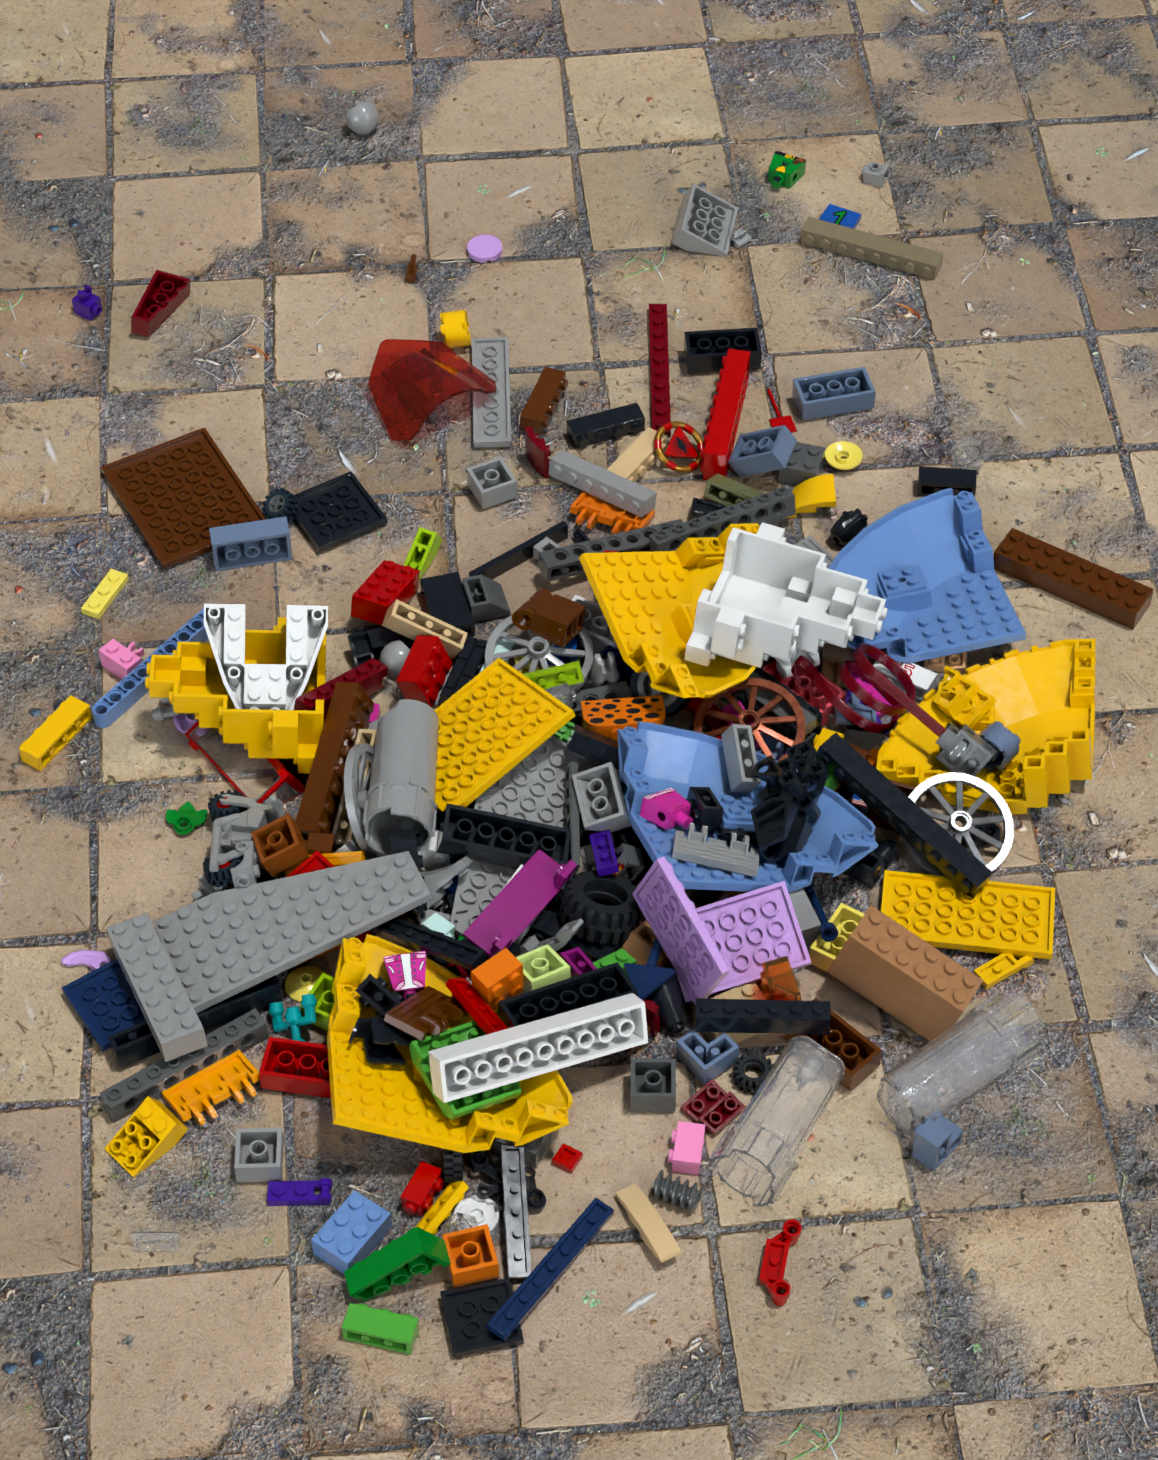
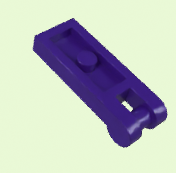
M322 1178L318 1181H268V1206L331 1204L332 1194L330 1190L332 1189L333 1181L329 1178ZM314 1191H321V1193L314 1194Z

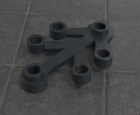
M478 1151L471 1155L469 1162L471 1169L477 1173L484 1172L500 1183L497 1185L480 1184L478 1186L476 1194L478 1198L485 1200L492 1194H502L501 1172L488 1164L489 1158L485 1153ZM525 1167V1173L532 1175H526L527 1206L529 1210L539 1211L544 1208L546 1197L540 1189H537L535 1169ZM500 1196L496 1200L495 1208L503 1212V1205L499 1204L503 1202V1197Z

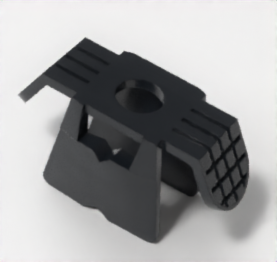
M372 1016L370 1019L358 1018L348 1043L352 1044L354 1038L363 1039L365 1059L368 1064L404 1066L405 1060L394 1043L409 1047L411 1041L417 1040V1038L385 1022L384 1018Z

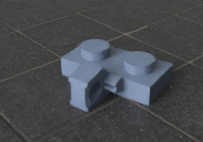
M851 692V696L846 704L863 718L877 723L876 711L869 706L860 704V699ZM834 707L836 724L856 726Z

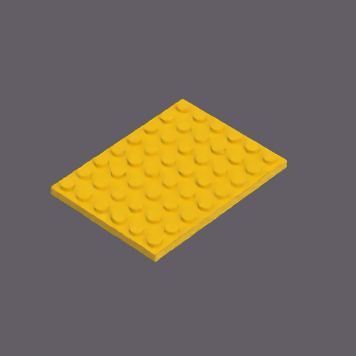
M497 658L434 710L439 718L435 792L437 811L443 814L447 803L467 807L576 716L574 711L501 658Z

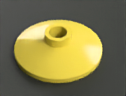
M835 442L828 446L825 451L826 462L840 470L853 469L863 459L861 449L851 442Z
M313 966L296 968L285 980L287 995L292 1000L301 1003L302 995L309 993L324 972Z

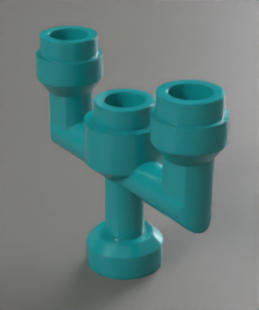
M315 994L302 995L301 1005L305 1009L304 1017L300 1007L286 1008L287 1012L285 1013L284 1022L282 1018L284 1014L282 1002L270 1003L269 1014L272 1016L274 1032L291 1028L292 1040L306 1042L300 1036L299 1025L304 1026L316 1023L315 1007L317 999Z

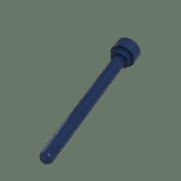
M810 884V886L804 887L821 923L819 933L824 941H834L838 937V930L835 924L828 921L812 884Z

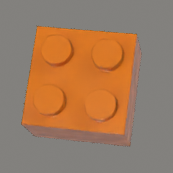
M504 948L471 971L472 986L493 1011L498 1009L499 1001L520 995L524 990L523 964L507 948Z
M488 1224L442 1234V1239L445 1240L451 1265H448L453 1288L499 1278V1264Z

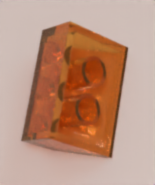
M787 956L762 963L763 972H759L762 981V993L767 1000L801 1001V994Z

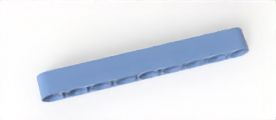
M204 608L92 706L94 722L97 727H109L149 691V689H145V678L150 676L147 675V663H151V655H173V650H177V642H205L208 639L204 626Z

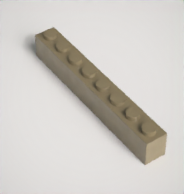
M808 217L801 229L800 243L933 280L936 279L942 267L943 253L816 218Z

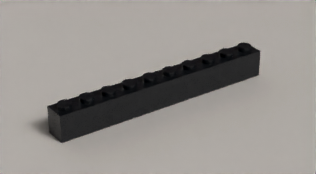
M835 733L819 747L816 759L823 761L836 779L843 782L852 793L862 799L869 808H872L883 821L891 825L900 836H903L911 843L914 849L920 851L931 864L935 865L947 878L959 886L962 892L972 898L987 884L993 872L842 737Z

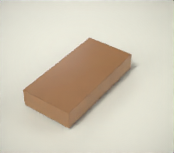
M822 657L821 674L841 688V678L838 670L842 665V659Z

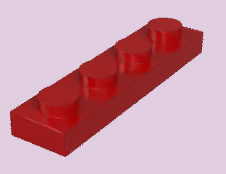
M465 977L450 978L445 986L450 990L452 996L461 1003L464 1010L472 1016L477 1025L486 1034L508 1029Z

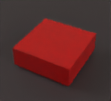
M563 1143L553 1157L552 1164L572 1174L582 1159L583 1153Z

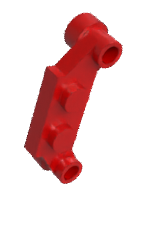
M794 1219L787 1220L783 1225V1231L774 1238H767L759 1283L765 1285L773 1298L774 1304L777 1306L785 1305L790 1296V1285L784 1281L789 1247L798 1242L802 1230L800 1222Z

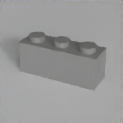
M732 724L721 734L731 792L750 793L761 783L759 778L752 776L754 766L757 763L751 725Z

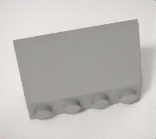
M693 183L682 198L671 243L686 251L726 257L738 207Z

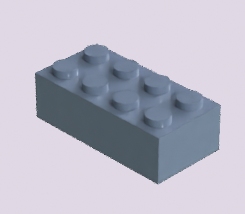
M865 367L793 379L792 396L802 420L874 408L876 392Z
M286 516L209 528L216 571L293 560Z

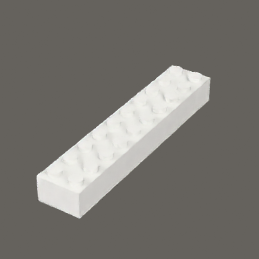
M630 993L428 1051L433 1093L443 1103L646 1044L648 1043L645 1002L635 994Z

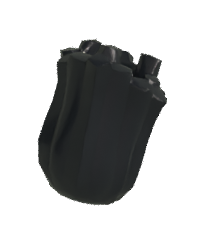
M858 508L854 511H843L842 516L830 530L832 540L838 545H847L858 533L867 527V515L862 514Z

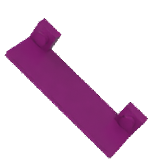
M538 850L464 931L463 937L476 947L485 950V953L490 958L504 948L508 949L573 876L578 864L570 860L566 865H560L543 851Z

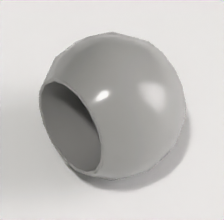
M369 101L358 104L346 111L347 125L357 134H368L379 123L378 110Z
M400 640L390 642L380 653L379 661L388 667L387 676L392 679L398 678L410 652V649Z

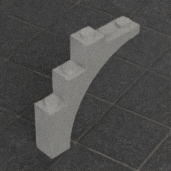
M350 840L335 853L362 850ZM365 854V860L373 859ZM467 855L444 868L420 872L421 876H424L425 884L433 898L427 902V909L432 907L434 910L443 903L441 898L447 894L444 890L454 883L451 879L455 875L460 878L469 870L467 866L472 861Z

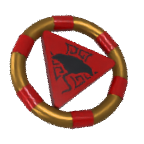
M672 421L662 425L657 430L654 437V450L659 460L672 471L686 473L697 469L701 465L703 458H700L701 449L705 446L701 436L693 427L687 423ZM672 428H676L663 453L661 444L663 434ZM683 430L695 439L697 443L698 453L690 443L689 439L687 438ZM667 457L696 460L686 466H681L667 459Z

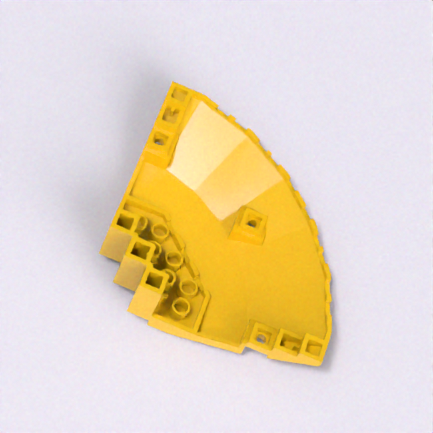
M1064 639L1049 642L1050 646L1038 648L1037 645L1031 646V650L1023 652L1015 649L1004 653V657L996 661L994 658L989 659V663L980 666L976 664L965 669L966 673L962 675V677L977 684L980 690L994 696L996 699V703L972 730L979 735L989 724L998 721L1020 738L1019 753L1001 771H998L999 769L990 771L983 767L975 776L987 782L999 792L1006 801L1011 814H1027L1028 808L1048 807L1049 794H1070L1071 780H1092L1096 712V639ZM931 689L923 696V701L917 704L944 728L947 723H953L960 728L963 727L935 705L933 701L938 690ZM905 712L897 720L896 728L892 729L889 733L890 738L887 742L883 743L878 751L876 769L892 781L917 787L923 781L935 775L953 773L943 763L936 760L939 745L935 742L939 737L911 713ZM956 783L935 786L937 790H941V795L949 804L956 805ZM963 785V806L970 808L983 793L973 787ZM989 798L978 808L999 813Z

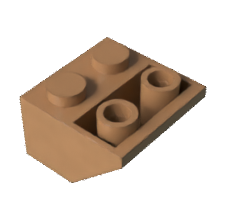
M646 920L630 933L629 938L621 948L637 960L636 964L639 965L647 964L656 938ZM662 948L656 967L668 968L671 962Z

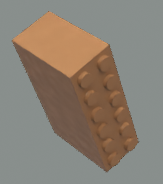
M872 905L827 971L936 1046L940 1044L964 1012L983 982L980 977Z

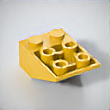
M147 1096L104 1149L130 1175L135 1177L171 1150L188 1131V1128L164 1104Z

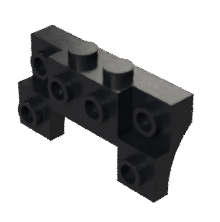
M386 627L347 635L355 667L372 658L379 660L382 649L392 641L400 640L410 650L414 643L413 640Z

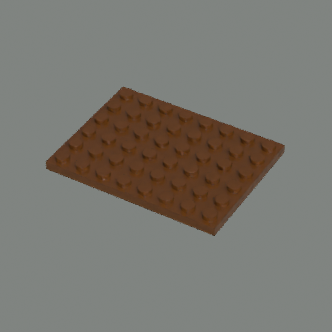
M205 427L101 466L103 475L163 570L212 551L209 528L266 519Z

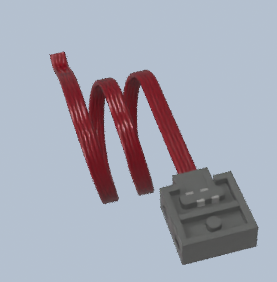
M860 643L853 651L856 662L845 661L838 672L844 684L863 703L879 713L893 716L892 722L887 724L871 722L856 713L831 689L807 658L800 655L794 662V664L800 666L808 674L824 697L844 717L866 731L874 733L886 732L896 724L900 714L908 710L939 737L935 743L943 750L936 758L953 773L976 776L997 752L966 724L961 729H958L952 723L946 730L914 702L916 696L915 687L907 672L891 657L870 644ZM863 653L871 656L889 669L900 680L907 695L881 674ZM849 671L856 673L873 685L892 706L870 695L858 684Z

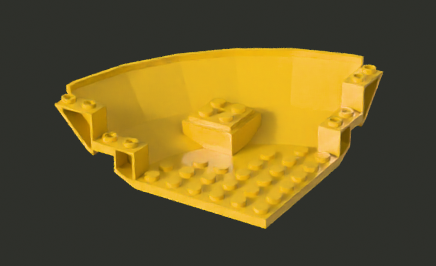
M758 523L730 524L718 537L687 538L675 551L582 553L579 557L623 661L636 673L648 672L652 681L650 686L653 689L681 698H711L744 682L756 669V666L716 655L715 660L711 659L708 667L684 660L686 645L693 632L697 601L703 589L710 590L712 593L723 569L727 539L732 529L737 528L757 534L760 528Z
M366 934L364 943L355 937L342 939L332 987L334 1006L329 1015L327 1032L333 1124L461 1153L489 1150L495 1137L514 1141V1146H521L569 1125L567 1109L571 1108L573 1100L558 1070L519 1081L522 1090L519 1097L455 1119H450L443 1114L414 1065L408 1046H400L394 1043L405 1060L404 1066L368 1064L365 1059L363 1039L354 1038L352 1044H349L348 1041L358 1018L370 1019L372 1016L377 1017L374 1014L377 1010L372 1005L367 1008L358 999L361 996L355 990L371 974L375 979L380 976L389 984L387 989L393 993L383 958L384 956L413 953V951ZM426 957L425 987L430 986L451 997L452 994L445 985L450 978L461 977ZM495 1009L494 1012L498 1015V1009ZM470 1014L462 1017L459 1021L449 1018L450 1024L448 1029L475 1020Z

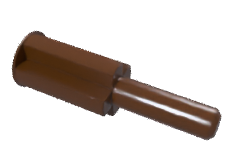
M416 254L411 255V261L407 265L405 280L408 283H413L416 280Z

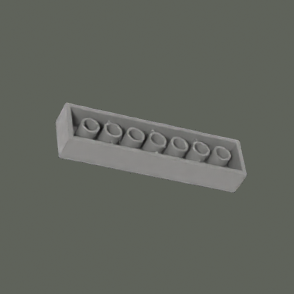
M145 913L107 927L106 930L113 952L165 1062L208 1046L204 1028L148 914Z

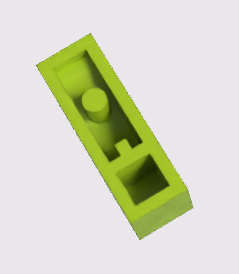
M419 527L403 565L420 570L419 581L435 559L443 540L436 532Z

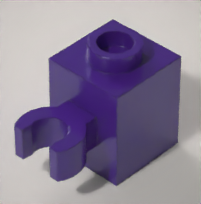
M84 285L82 291L78 290V294L72 299L74 313L92 321L102 312L100 297L92 294V288L88 285Z

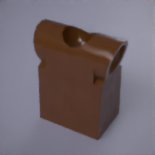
M540 588L513 613L512 622L516 627L522 630L531 629L533 634L564 648L583 629L586 606L557 594L552 595L547 589Z

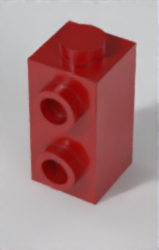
M421 1161L400 1196L401 1209L410 1215L422 1217L425 1211L429 1210L432 1206L433 1197L436 1192H440L444 1185L442 1169Z

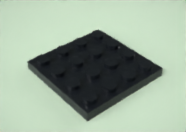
M352 471L294 495L299 501V504H297L299 510H296L298 512L297 516L293 515V517L319 553L388 524L387 517Z

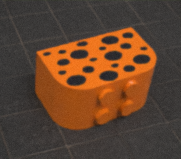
M662 695L581 701L582 727L618 741V729H624L629 726L637 730L638 721L666 726V711Z

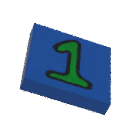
M829 204L819 220L855 229L861 220L862 214Z

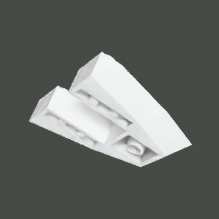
M204 604V626L223 684L236 709H294L296 698L301 696L307 685L328 627V606L287 605L286 664H245V604Z

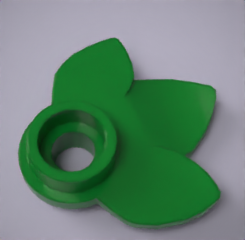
M188 801L178 811L167 809L165 817L166 821L174 827V831L177 834L188 835L193 832L195 827L202 825L206 821L208 812L206 809L196 811Z

